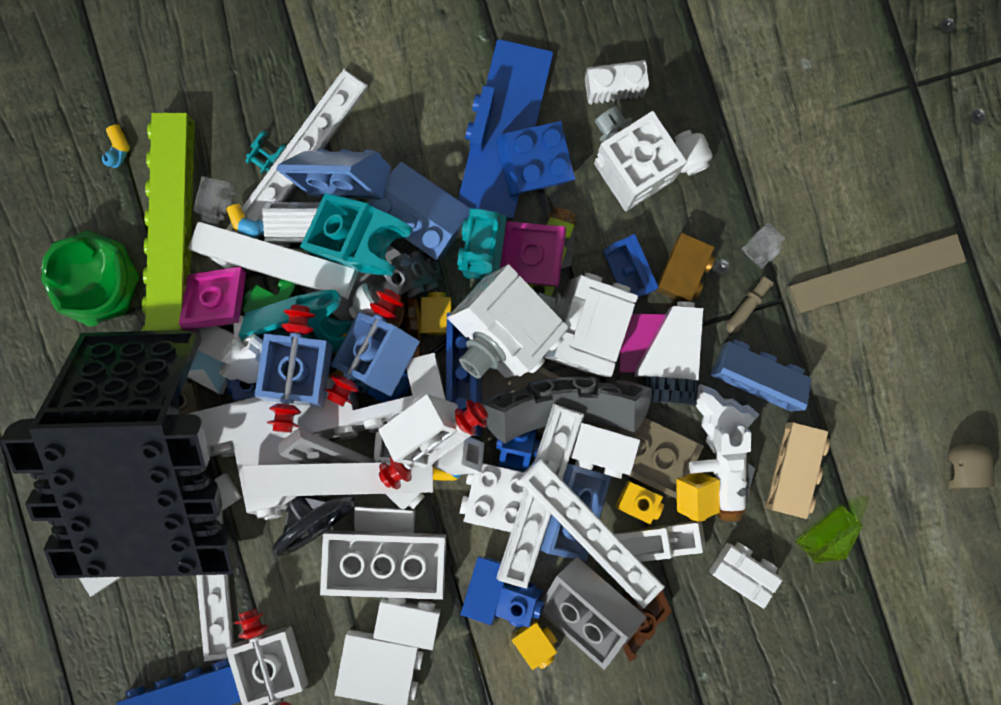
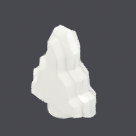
M255 334L249 335L242 342L235 338L232 339L222 352L221 360L225 363L221 367L219 374L232 381L239 379L248 384L257 383L263 340Z
M702 384L698 385L696 407L703 415L701 426L707 433L705 441L715 454L717 453V449L714 447V428L716 426H721L723 431L731 438L735 434L737 424H743L748 428L757 419L759 414L749 405L742 406L734 398L724 399L716 390Z

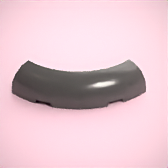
M559 377L529 382L526 389L513 393L509 389L504 390L481 402V404L488 413V418L486 419L488 429L497 439L505 444L524 433L546 427L553 404L583 413L581 423L603 424L635 432L647 415L652 388L623 380H617L616 384L597 382L596 377Z

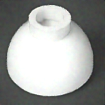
M363 283L354 294L353 306L349 308V312L354 320L359 312L371 317L375 315L369 304L377 303L380 298L375 293L374 287L371 284Z

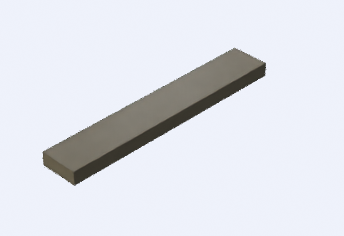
M955 234L797 283L788 288L796 313L800 314L964 263L966 258L958 235Z

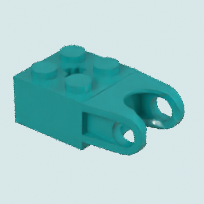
M325 193L300 247L317 258L354 268L361 273L391 276L394 274L396 267L386 261V250L395 239L411 236L413 228L400 219L370 206L368 203Z
M469 209L468 219L464 218L462 226L463 241H466L465 248H459L457 262L458 270H462L464 278L482 280L486 275L500 269L507 215H501L499 212Z
M323 290L298 295L246 312L238 336L242 341L251 334H255L262 340L264 334L290 336V333L281 326L289 322V316L284 313V310L291 309V305H302L309 307L310 313L315 314L314 318L308 319V326L312 327L313 331L303 335V338L325 340L333 347L332 353H334L341 347L346 337H342V335L349 332L354 321H338L330 318L329 315L340 306L342 297L336 290Z

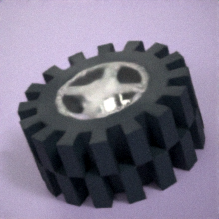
M644 377V386L652 388L650 402L697 405L699 381L665 377Z

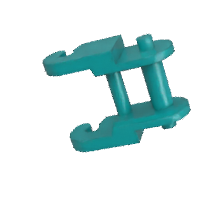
M266 130L259 133L250 146L253 150L250 154H246V163L253 162L259 166L261 174H265L270 170L271 165L276 162L287 147V145L282 144L275 154H269L262 149L263 137L266 138L268 135ZM259 152L268 158L265 163L256 157Z

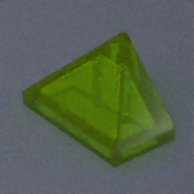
M840 506L797 539L796 543L815 563L846 560L863 526L845 507Z

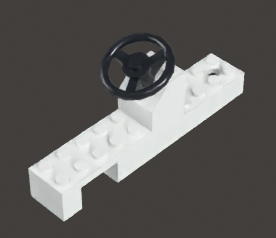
M435 353L410 359L406 369L412 396L364 408H359L356 392H351L348 397L352 404L346 402L344 407L328 399H325L324 408L289 404L296 406L301 411V414L294 416L293 422L299 425V428L327 440L339 436L340 440L352 439L358 436L357 432L368 429L369 433L379 432L378 430L387 424V420L392 415L402 413L411 406V402L421 395L429 394L446 400V389L440 364ZM330 378L328 379L327 389H332L334 382ZM254 397L189 413L201 418L210 457L219 454L222 457H236L243 497L244 465L301 464L279 455L278 444L291 433L272 431L273 425L267 424V421L274 420L275 413L269 407L279 402L263 401ZM292 428V433L298 428ZM353 494L339 495L332 499L316 495L244 497L247 513L257 515V518H265V520L282 517V511L287 512L283 534L272 547L274 555L281 557L304 547L340 521L354 506L355 497Z

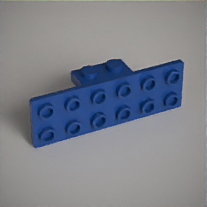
M501 39L497 40L486 86L483 85L482 93L476 94L472 111L477 112L474 123L469 122L465 139L470 140V152L458 200L469 208L499 212L501 215H507V219L514 218L519 195L510 197L496 139L508 132L536 127L553 57L551 51Z

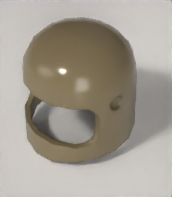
M961 444L949 451L947 461L952 462L954 465V479L948 480V490L953 491L965 487H995L994 460L991 451L987 447L979 444Z

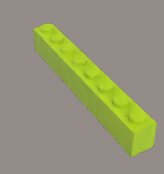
M151 113V122L147 125V135L149 140H151L150 151L146 155V163L150 169V180H147L145 185L146 195L149 197V209L145 210L144 216L145 224L148 226V238L144 240L147 267L143 269L146 296L142 299V310L146 317L145 325L142 326L141 331L184 330L179 325L187 276L191 274V250L188 249V246L192 239L195 121L187 113Z

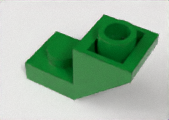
M280 279L277 286L279 290L278 295L256 285L253 290L250 289L246 293L242 303L244 305L242 311L246 313L298 296L302 285Z

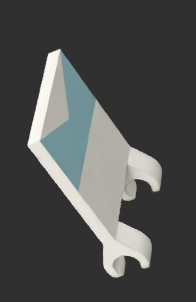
M240 316L239 323H234V334L219 326L197 328L200 330L202 340L188 373V378L223 395L228 379L219 374L221 367L225 363L221 360V355L232 339L235 338L242 342L238 335L244 316Z

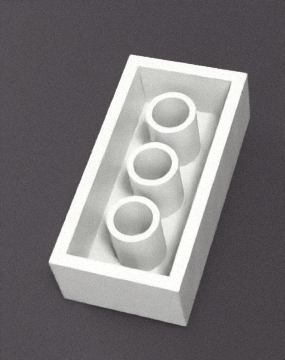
M328 530L323 533L320 595L443 599L447 534Z

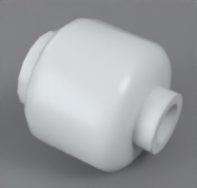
M687 130L674 137L676 140L675 145L687 161L681 173L687 172L688 176H691L710 166L708 162L712 159L713 154L703 134H692L691 130Z

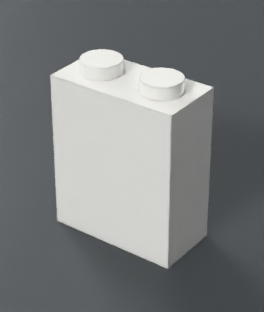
M350 629L345 637L335 696L383 705H408L409 700H415L418 682L413 681L415 669H421L423 652L418 651V647L373 639L374 634Z

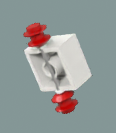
M429 394L415 398L411 402L410 407L402 413L392 415L387 420V424L378 430L391 454L390 465L384 462L379 465V478L382 483L388 488L400 489L401 479L406 482L412 480L411 468L413 466L427 468L471 435L474 436L476 434L475 426L479 424L484 428L487 427L486 419L488 418V413L481 403H474L471 400L466 401L467 409L463 411L458 408L457 404Z
M253 608L239 613V619L234 621V624H241L243 631L238 637L247 640L233 644L226 650L242 705H261L264 703H268V705H292L289 702L281 701L280 698L302 692L309 683L292 626L263 634L268 628V625L260 623L259 618L264 612L257 613V609Z

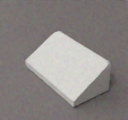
M357 505L354 510V531L414 533L416 509L402 510L401 508Z

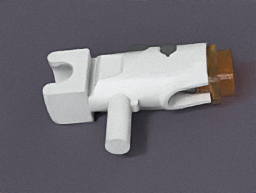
M737 424L734 436L729 438V435L723 431L721 426H716L714 428V447L717 449L716 459L690 461L689 470L691 474L713 472L716 475V478L720 480V513H718V518L724 521H738L745 512L755 468L747 462V452H751V432L745 425Z

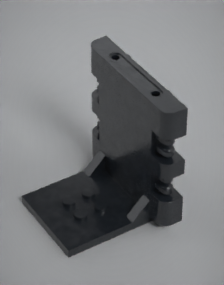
M199 329L80 333L36 417L18 420L9 425L0 441L13 474L29 473L30 477L36 480L33 483L35 488L25 503L31 520L48 521L50 525H53L50 528L52 534L49 536L43 551L54 578L234 574L237 558L230 530L215 519L219 517L222 508L219 487L215 480L208 478L206 474L202 473L207 468L210 452L201 418L193 414H179V397L202 340Z

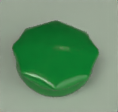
M85 230L52 243L42 260L41 282L58 313L91 327L127 313L139 280V274L133 266L125 246L121 242L109 239L93 231Z

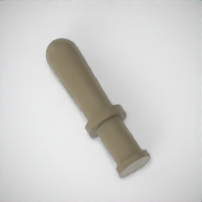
M762 276L754 290L746 294L748 298L726 324V329L729 333L735 334L740 331L757 304H762V297L770 287H773L774 283Z

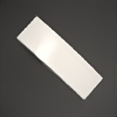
M688 521L615 533V536L641 562L703 553L706 550L702 521Z

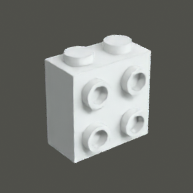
M482 462V472L470 473L467 476L466 484L471 485L469 497L463 496L460 514H465L464 522L511 532L525 491V486L518 480L524 472Z

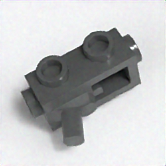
M421 249L409 255L407 253L401 254L390 260L392 265L396 267L394 274L391 276L384 275L387 281L375 286L374 290L375 293L376 291L383 292L387 288L400 296L407 295L409 299L422 293L427 294L440 287L438 282L443 280L440 274V265L430 255L424 254Z

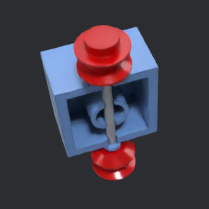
M387 288L383 292L376 291L380 297L379 301L369 304L375 313L374 317L361 312L358 313L330 365L341 371L343 376L335 375L330 377L334 385L332 389H324L329 393L326 399L344 407L346 402L352 404L348 398L351 392H359L356 383L350 380H357L391 396L420 342L398 327L386 323L385 319L394 320L398 318L394 313L396 307H404V304L400 302L401 296Z
M291 305V309L284 310V313L289 316V322L281 326L290 333V336L264 334L255 397L263 401L279 402L269 407L275 413L274 420L267 421V424L273 425L272 431L292 433V428H299V425L293 421L294 416L301 414V411L296 406L289 404L322 408L325 406L326 391L324 389H327L333 347L325 340L303 338V335L313 331V328L308 326V319L314 318L315 314L310 313L309 307L302 305Z

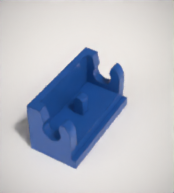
M635 234L615 242L603 250L616 283L631 288L629 293L638 295L637 299L658 289V285Z
M479 556L477 558L460 615L488 625L498 622L499 617L495 616L501 589L505 582L499 581L496 577L502 561L490 557L484 558Z

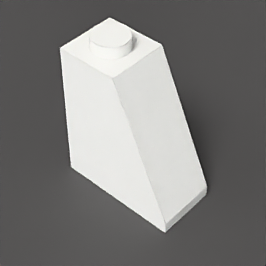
M684 301L677 302V306L669 308L635 369L634 377L699 380L703 308H695L694 302Z

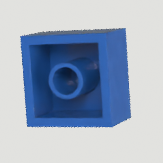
M561 121L508 132L496 139L510 197L563 185L575 180Z

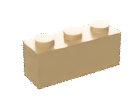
M794 422L785 424L765 508L808 519V515L812 514L816 504V497L813 496L815 485H818L822 479L823 468L820 467L822 456L827 454L830 440L827 438L828 431Z

